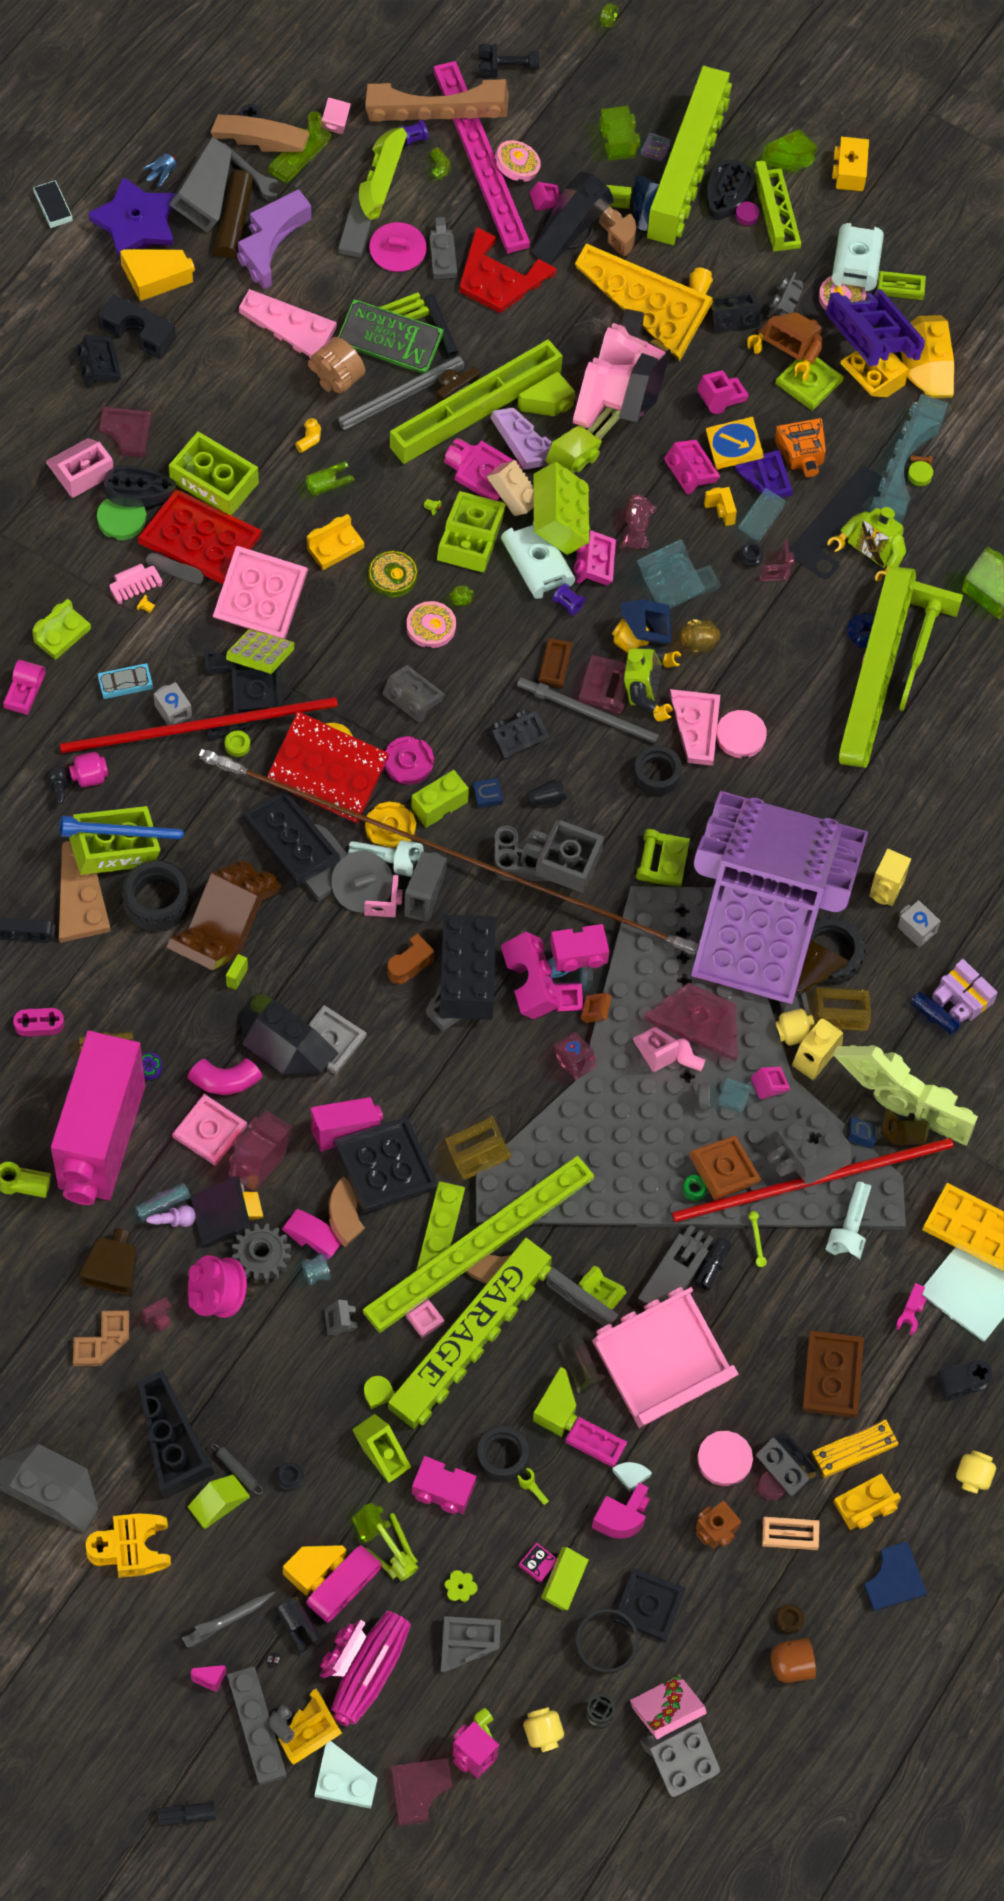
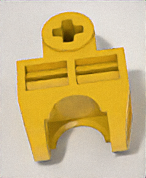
M130 1514L113 1516L114 1530L93 1532L86 1540V1554L90 1563L95 1566L117 1564L118 1578L147 1575L166 1569L171 1565L170 1555L158 1554V1551H151L145 1546V1541L148 1537L155 1535L157 1531L168 1528L167 1518L160 1515ZM126 1526H128L129 1540H126ZM97 1545H103V1552L98 1553ZM129 1551H130V1554H131V1565H129V1563H128V1552H129Z

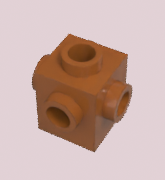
M723 1500L713 1509L709 1506L698 1515L699 1520L696 1525V1534L704 1545L709 1544L713 1550L719 1545L725 1547L735 1538L734 1533L739 1530L741 1520Z

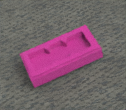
M579 1416L565 1440V1443L611 1467L616 1466L627 1445V1441Z

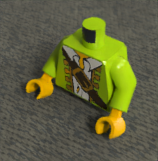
M883 507L881 510L875 508L870 513L864 511L853 516L840 530L842 533L839 536L830 538L828 541V546L834 540L839 542V547L835 550L836 552L844 548L845 539L848 537L849 544L884 569L886 568L885 571H879L876 574V581L882 580L889 566L898 567L906 554L903 538L904 527L893 519L895 512L889 507Z

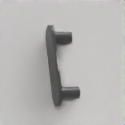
M157 552L149 553L146 557L147 564L154 566L156 570L194 584H200L204 580L203 573L195 567L170 560Z

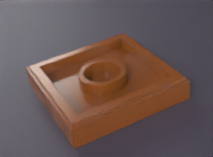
M736 1135L692 1150L689 1154L714 1200L757 1185L761 1181L759 1174Z

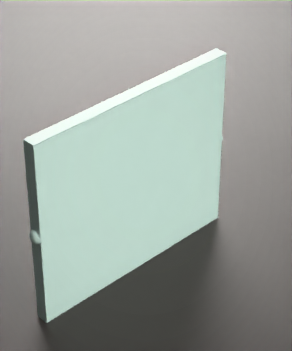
M956 1247L924 1285L925 1290L922 1296L926 1297V1300L983 1342L986 1341L1004 1318V1272Z

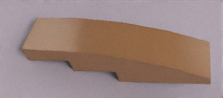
M218 114L211 130V134L215 139H235L238 145H258L262 152H303L310 136L308 130L295 126L240 115Z

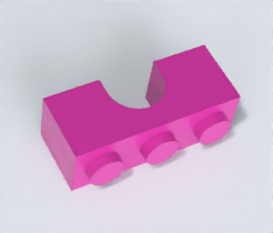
M524 932L501 944L507 968L520 974L528 970L527 982L524 986L514 991L521 1014L535 1020L560 1007L558 1000L559 991L552 981V968L545 958L543 941L533 934Z

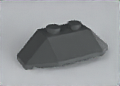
M41 1444L1 1458V1491L83 1534L86 1533L99 1511L87 1468Z

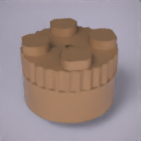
M333 337L308 360L309 368L317 373L321 379L320 385L327 392L333 390L340 394L344 393L365 375V366L356 349L339 337Z

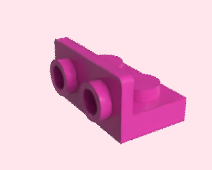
M697 440L675 442L664 457L665 462L686 494H692L698 485L716 483L720 478L719 473Z
M592 530L589 531V543L576 550L577 561L574 565L576 583L580 584L586 578L607 586L613 582L616 539Z

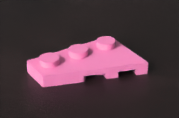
M670 689V698L687 762L713 766L720 695Z

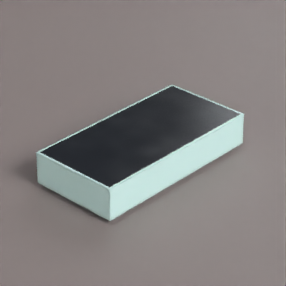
M56 180L33 187L34 194L50 228L73 221Z

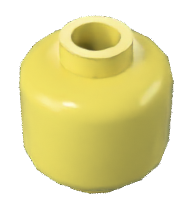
M803 1009L782 1013L779 1016V1021L775 1022L780 1035V1041H785L789 1046L802 1043L815 1026L813 1016H807Z
M973 1450L971 1454L962 1456L956 1473V1478L963 1483L962 1489L977 1494L979 1489L987 1490L990 1488L996 1472V1465L992 1462V1457Z
M549 1707L528 1713V1719L524 1721L523 1726L529 1745L532 1748L541 1747L542 1752L559 1747L557 1741L564 1737L559 1714L556 1711H550Z

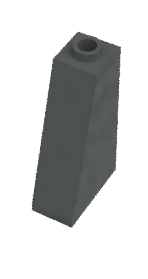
M214 137L204 146L169 203L171 207L207 233L220 218L232 150Z

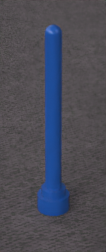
M61 816L59 823V835L62 837H72V835H77V832L182 839L184 836V832L181 829L78 822V819H73V816Z

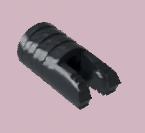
M298 1597L287 1600L276 1609L277 1614L301 1654L308 1651V1646L300 1634L301 1630L305 1629L314 1643L318 1644L322 1641Z

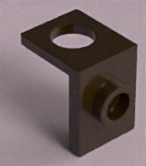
M885 1109L881 1134L892 1147H917L926 1144L930 1123L928 1121H899L890 1109ZM889 1120L891 1121V1132H890V1133H889V1129H888Z

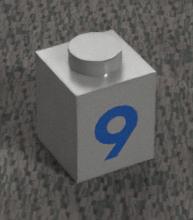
M176 682L169 686H162L154 693L155 707L167 725L182 723L192 717L191 704Z
M918 900L914 905L904 907L899 913L900 919L897 928L920 948L937 933L941 921Z

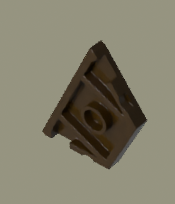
M810 940L796 993L802 995L810 990L814 984L828 979V975L840 968L844 969L849 964L848 960Z

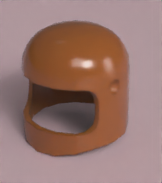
M809 1638L781 1642L772 1649L771 1667L779 1681L792 1683L816 1678L814 1653Z

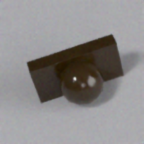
M472 367L462 375L455 369L444 370L439 377L441 389L437 391L436 404L479 380L480 372L476 367Z

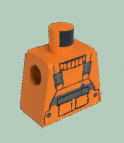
M822 419L777 426L774 440L789 469L803 468L806 477L817 475L819 473L818 465L823 464L826 453Z

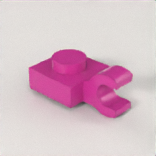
M915 1283L904 1312L896 1323L897 1330L901 1328L903 1323H909L911 1325L909 1335L911 1336L914 1335L918 1327L914 1314L916 1311L921 1313L927 1299L922 1296L925 1290L924 1286Z

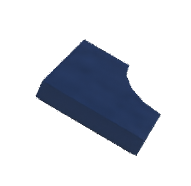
M637 175L631 194L634 206L633 218L636 222V228L647 231L650 209L659 184L644 176Z
M908 1542L881 1549L882 1563L880 1571L875 1578L864 1584L872 1611L875 1612L926 1596L927 1592Z

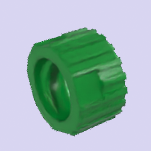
M695 1174L686 1178L682 1190L686 1199L698 1201L704 1198L707 1186L703 1179ZM692 1183L697 1184L700 1187V1191L697 1193L691 1192L689 1185Z

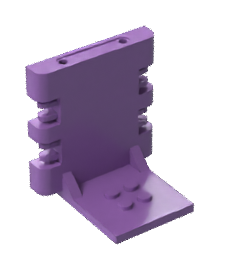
M720 791L713 814L709 818L705 835L702 836L694 860L696 871L703 876L716 879L691 976L792 1004L818 910L821 908L831 912H840L846 908L868 832L839 824L834 819H820L766 804L758 798L748 799Z

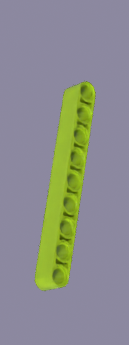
M889 566L887 569L840 748L839 761L841 765L866 768L869 763L915 585V569Z

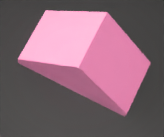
M653 1027L633 1038L635 1045L653 1072L676 1061L679 1049L678 1041L657 1027Z

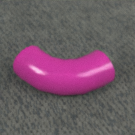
M244 1058L234 1067L227 1069L217 1068L206 1059H202L190 1070L187 1078L208 1093L230 1095L245 1091L256 1084L263 1076L258 1067L247 1058Z

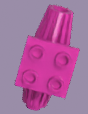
M386 1611L367 1636L362 1631L365 1622L362 1620L349 1624L346 1628L342 1627L334 1639V1642L337 1643L332 1653L328 1652L320 1664L323 1670L319 1676L323 1679L329 1676L342 1677L331 1707V1712L334 1714L333 1718L337 1723L348 1727L349 1723L355 1725L378 1697L396 1665L411 1626L409 1621L396 1613Z

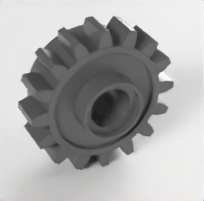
M255 1224L254 1231H250L247 1228L244 1230V1237L237 1235L236 1242L238 1244L232 1245V1252L235 1253L232 1255V1258L238 1260L243 1266L246 1280L251 1277L254 1279V1283H258L259 1280L269 1283L270 1278L279 1279L280 1271H287L285 1263L291 1262V1255L288 1254L291 1252V1245L286 1244V1234L279 1237L278 1227L270 1231L269 1224H266L264 1229H260L258 1224ZM258 1251H266L268 1253L265 1257H258L255 1254Z

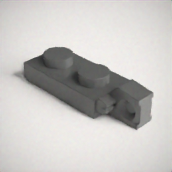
M445 217L435 218V230L430 231L429 240L433 279L457 278L452 230H446Z

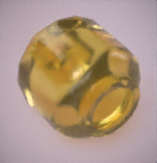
M707 619L689 620L681 630L682 644L691 652H709L715 647L720 638L719 629L715 627L711 620Z

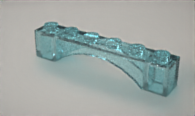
M921 394L918 403H912L909 416H912V418L904 423L901 432L904 435L903 440H897L893 452L896 454L895 459L890 458L886 468V472L889 473L888 477H882L878 488L881 494L879 497H874L870 508L871 511L875 508L881 510L883 507H889L895 512L893 519L900 524L903 523L910 502V496L904 479V466L919 446L938 435L946 415L947 402Z

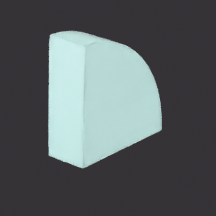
M631 1462L619 1464L613 1467L612 1470L629 1492L636 1488L638 1483L644 1482L652 1474L646 1467Z

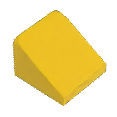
M243 1192L249 1221L263 1218L258 1192Z

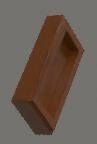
M548 638L538 684L541 682L550 687L563 689L573 642Z

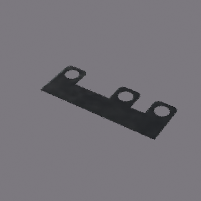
M863 465L787 550L786 554L821 578L829 579L839 568V562L822 551L828 545L829 539L836 536L853 516L867 511L861 506L870 496L885 506L891 507L902 496V490ZM885 487L892 488L896 493L895 498L884 500L880 496L881 489ZM822 559L829 560L832 563V570L827 573L820 572L817 569V562Z

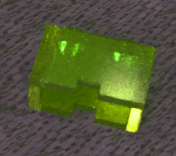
M628 105L601 109L599 124L602 137L608 140V143H605L608 161L636 157L637 147H640L639 133L634 131L636 127L634 114L630 115Z

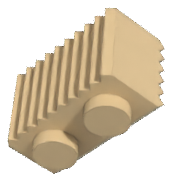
M513 460L500 464L486 477L512 514L517 516L526 514L534 507V485H531V481H528V477H525V473H522V469H519V465L516 464L517 461Z

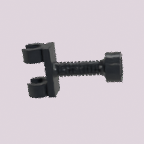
M497 44L479 45V59H493V64L489 62L479 64V77L483 79L497 78V66L526 64L530 70H539V51H529L527 56L499 57L497 56Z

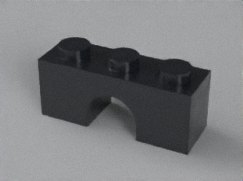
M113 294L98 314L99 328L119 339L127 330L138 329L142 331L139 334L140 349L160 360L176 340L175 325L171 321L152 314L146 308H140L132 304L127 298H121Z

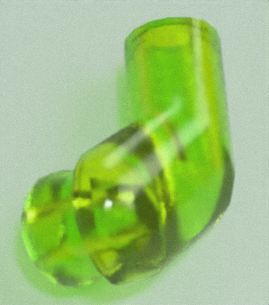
M437 147L430 153L436 161V167L432 169V174L437 179H442L444 175L449 173L451 163L442 150Z

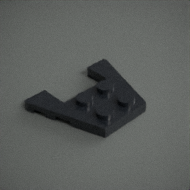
M204 650L206 674L232 672L233 714L284 706L281 664L270 674L226 660V654L221 655L214 653L213 650ZM232 714L211 715V716H207V719H208V718H214V717H220V716H226V715H232ZM267 719L208 729L209 741Z

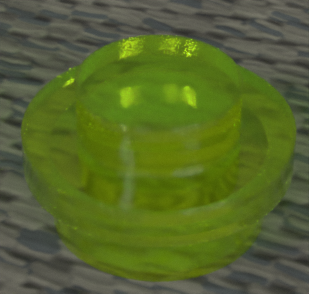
M468 586L455 587L454 591L449 594L450 599L453 600L454 605L470 604L473 602L474 590L469 589Z

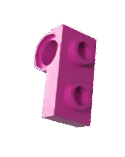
M20 659L17 661L13 671V682L3 703L4 708L26 715L29 714L46 674L44 666Z

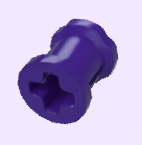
M419 120L417 124L408 127L404 125L399 127H403L407 133L404 142L405 147L418 140H428V130L423 120Z
M564 583L557 589L552 600L568 609V613L574 616L583 607L586 598L575 594L570 590V586Z

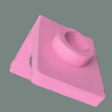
M328 98L324 115L321 119L320 129L343 135L350 103Z
M393 875L391 902L365 901L364 915L396 917V906L402 905L403 890L398 889V875ZM373 907H380V908H383L384 910L377 911V910H373V909H371V908H373Z

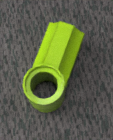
M4 1162L0 1165V1191L2 1193L13 1194L18 1192L46 1198L50 1186L51 1173L19 1168L13 1162ZM6 1175L15 1177L12 1181H5L2 1178Z

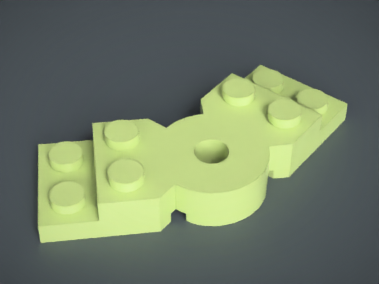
M874 1045L837 1046L833 1054L834 1057L862 1086L868 1089H875L874 1097L882 1106L902 1116L908 1117L909 1113H914L915 1121H928L930 1123L929 1129L967 1146L978 1116L965 1107L955 1106L958 1096L954 1095L952 1091L944 1087L939 1088L934 1085H925L922 1081L910 1075V1068L903 1062L902 1057L896 1053L884 1054L879 1047Z

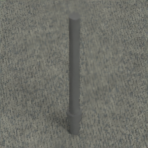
M522 677L518 681V687L534 693V696L542 700H545V698L653 744H656L659 735L555 692L549 689L550 686L541 682L536 684Z

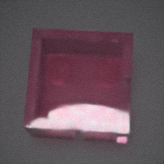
M267 1110L259 1118L255 1116L251 1120L245 1134L240 1133L233 1142L232 1147L235 1149L229 1159L231 1166L228 1175L230 1177H239L240 1183L255 1192L285 1158L292 1126Z

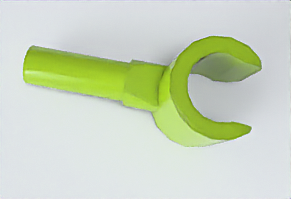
M526 1468V1473L530 1479L525 1481L518 1475L520 1487L530 1489L541 1503L546 1505L549 1500L535 1484L534 1472L530 1468Z
M483 1708L474 1716L473 1721L492 1738L487 1725L493 1721V1717L486 1708Z

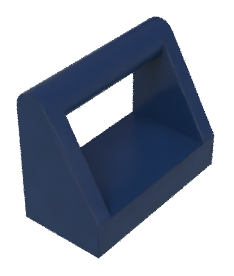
M643 599L620 603L621 614L638 640L665 645L670 644L671 627L668 604ZM645 618H647L654 632L646 631Z

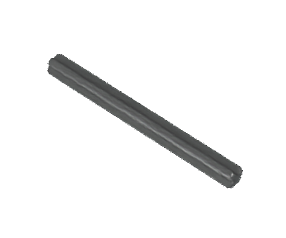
M456 356L339 416L338 423L340 427L346 430L439 382L440 374L444 370L455 369L460 371L464 369V361L460 356Z

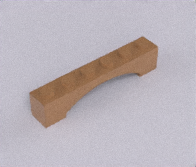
M506 79L483 80L481 85L471 90L437 97L403 93L393 89L391 83L368 84L365 107L369 121L378 122L507 117L509 92Z

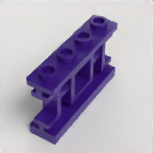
M881 289L876 290L874 296L871 293L866 294L865 301L851 302L847 296H842L839 292L830 294L825 314L869 366L878 365L880 358L883 361L888 360L889 353L903 352L908 358L920 360L925 340ZM877 325H880V326H881L880 328H873V327H872V326H877Z

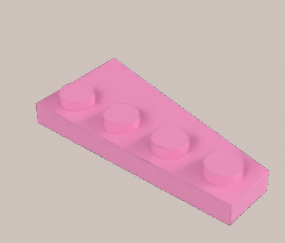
M250 289L239 306V313L263 329H269L274 333L275 337L281 341L284 339L293 345V349L299 353H305L310 359L316 351L331 339L336 330V322Z

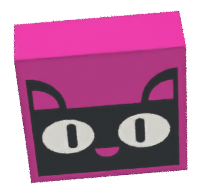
M536 1543L519 1563V1567L541 1584L553 1570L557 1558Z

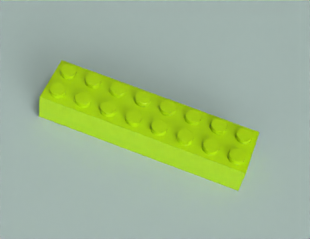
M707 66L702 67L650 209L648 239L674 246L677 237H682L685 226L683 223L684 219L689 217L691 211L690 203L695 200L698 191L697 183L702 181L704 175L703 167L708 165L710 159V147L715 145L717 139L716 131L721 129L724 118L722 114L727 112L730 98L727 97H729L732 83H729V72Z

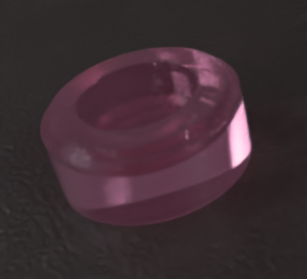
M770 1471L762 1475L759 1482V1491L762 1496L769 1500L780 1499L786 1490Z

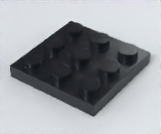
M407 1116L336 1138L333 1141L334 1149L363 1213L436 1190L438 1187L436 1178Z

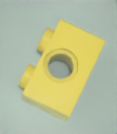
M887 849L875 873L869 897L880 904H887L893 907L905 882L911 858Z

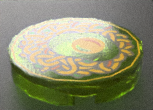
M392 550L382 552L371 561L368 577L375 591L386 594L388 597H398L407 594L413 589L414 584L417 582L418 570L416 563L409 555Z

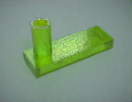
M318 112L308 114V127L305 130L309 131L310 136L303 152H282L269 165V172L286 183L331 140V133L322 128V116Z

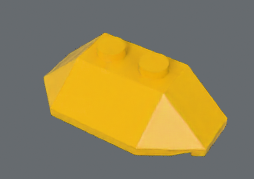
M942 315L917 316L910 324L923 337L925 343L920 360L908 358L901 352L902 363L909 369L907 378L923 390L928 398L953 397L954 357L948 321Z

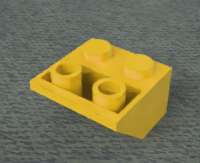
M857 351L841 360L843 367L871 396L887 398L905 386L909 369L894 353H889L888 360L883 361L880 358L878 365L869 366Z

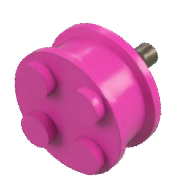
M207 1255L200 1258L189 1269V1306L199 1315L211 1316L215 1314L221 1318L232 1317L241 1308L245 1295L253 1296L255 1293L254 1285H247L243 1266L234 1258L219 1259L216 1256Z

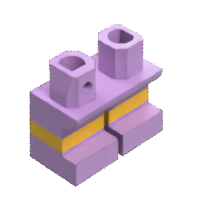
M962 959L947 976L945 975L941 978L939 987L933 993L932 999L939 1006H943L950 1000L955 1006L950 1010L949 1014L956 1023H960L967 1018L972 1021L994 1004L998 992L984 978L980 977L978 979L979 974Z

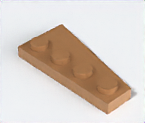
M63 842L59 943L111 932L97 873L80 875L71 842Z

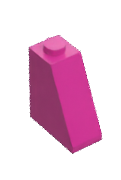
M371 1097L311 1108V1130L320 1152L333 1148L334 1139L378 1126L380 1121L383 1120V1114L379 1105L374 1106Z

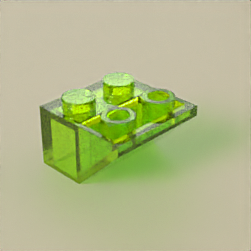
M987 546L965 577L962 591L998 619L1004 616V557Z

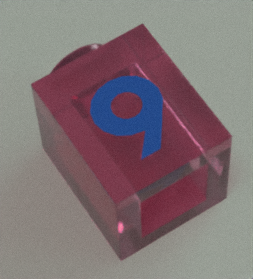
M576 1032L554 1045L558 1063L575 1080L597 1067L593 1049Z

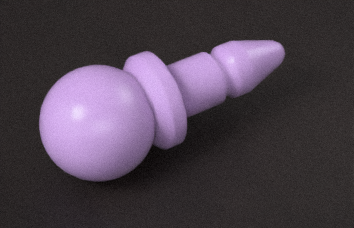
M185 1205L178 1209L171 1208L169 1213L154 1214L148 1217L146 1221L156 1225L171 1223L173 1227L178 1225L189 1227L195 1222L196 1217L194 1209Z

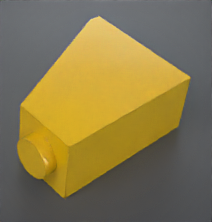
M183 250L120 251L121 265L140 301L193 282L192 272L195 271V267L191 258H187Z

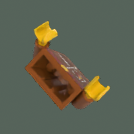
M799 313L775 315L758 331V335L749 336L747 340L748 349L754 346V353H760L763 349L762 340H765L798 360L803 359V362H799L795 366V377L799 372H804L803 381H806L809 377V365H813L822 348V337L820 336L822 328L816 320H809Z

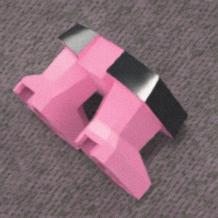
M613 323L612 328L608 327L605 333L599 359L594 357L593 363H588L573 423L586 428L591 427L605 406L620 410L619 418L638 422L657 402L671 350L658 340L646 342L631 336L624 326Z

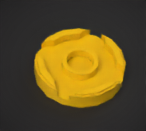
M380 803L366 816L415 835L416 821L414 814L400 803ZM365 822L367 838L373 845L397 849L401 840L412 841Z

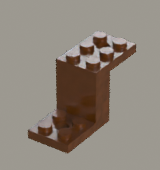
M237 861L211 873L189 929L171 937L167 948L211 970L232 961L243 949L261 902L279 893L283 883L277 881L276 876L271 873H261L253 869L254 866L246 861Z

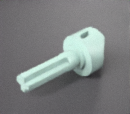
M404 840L399 842L397 849L353 841L349 844L348 854L356 851L372 852L380 856L386 863H394L395 874L412 877L413 869L424 849L420 843Z
M856 1182L843 1229L834 1228L831 1230L825 1249L829 1253L836 1255L838 1253L850 1252L858 1259L861 1258L866 1239L857 1232L871 1185Z

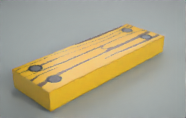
M883 1420L812 1451L811 1455L823 1478H827L897 1447L898 1442L888 1422Z

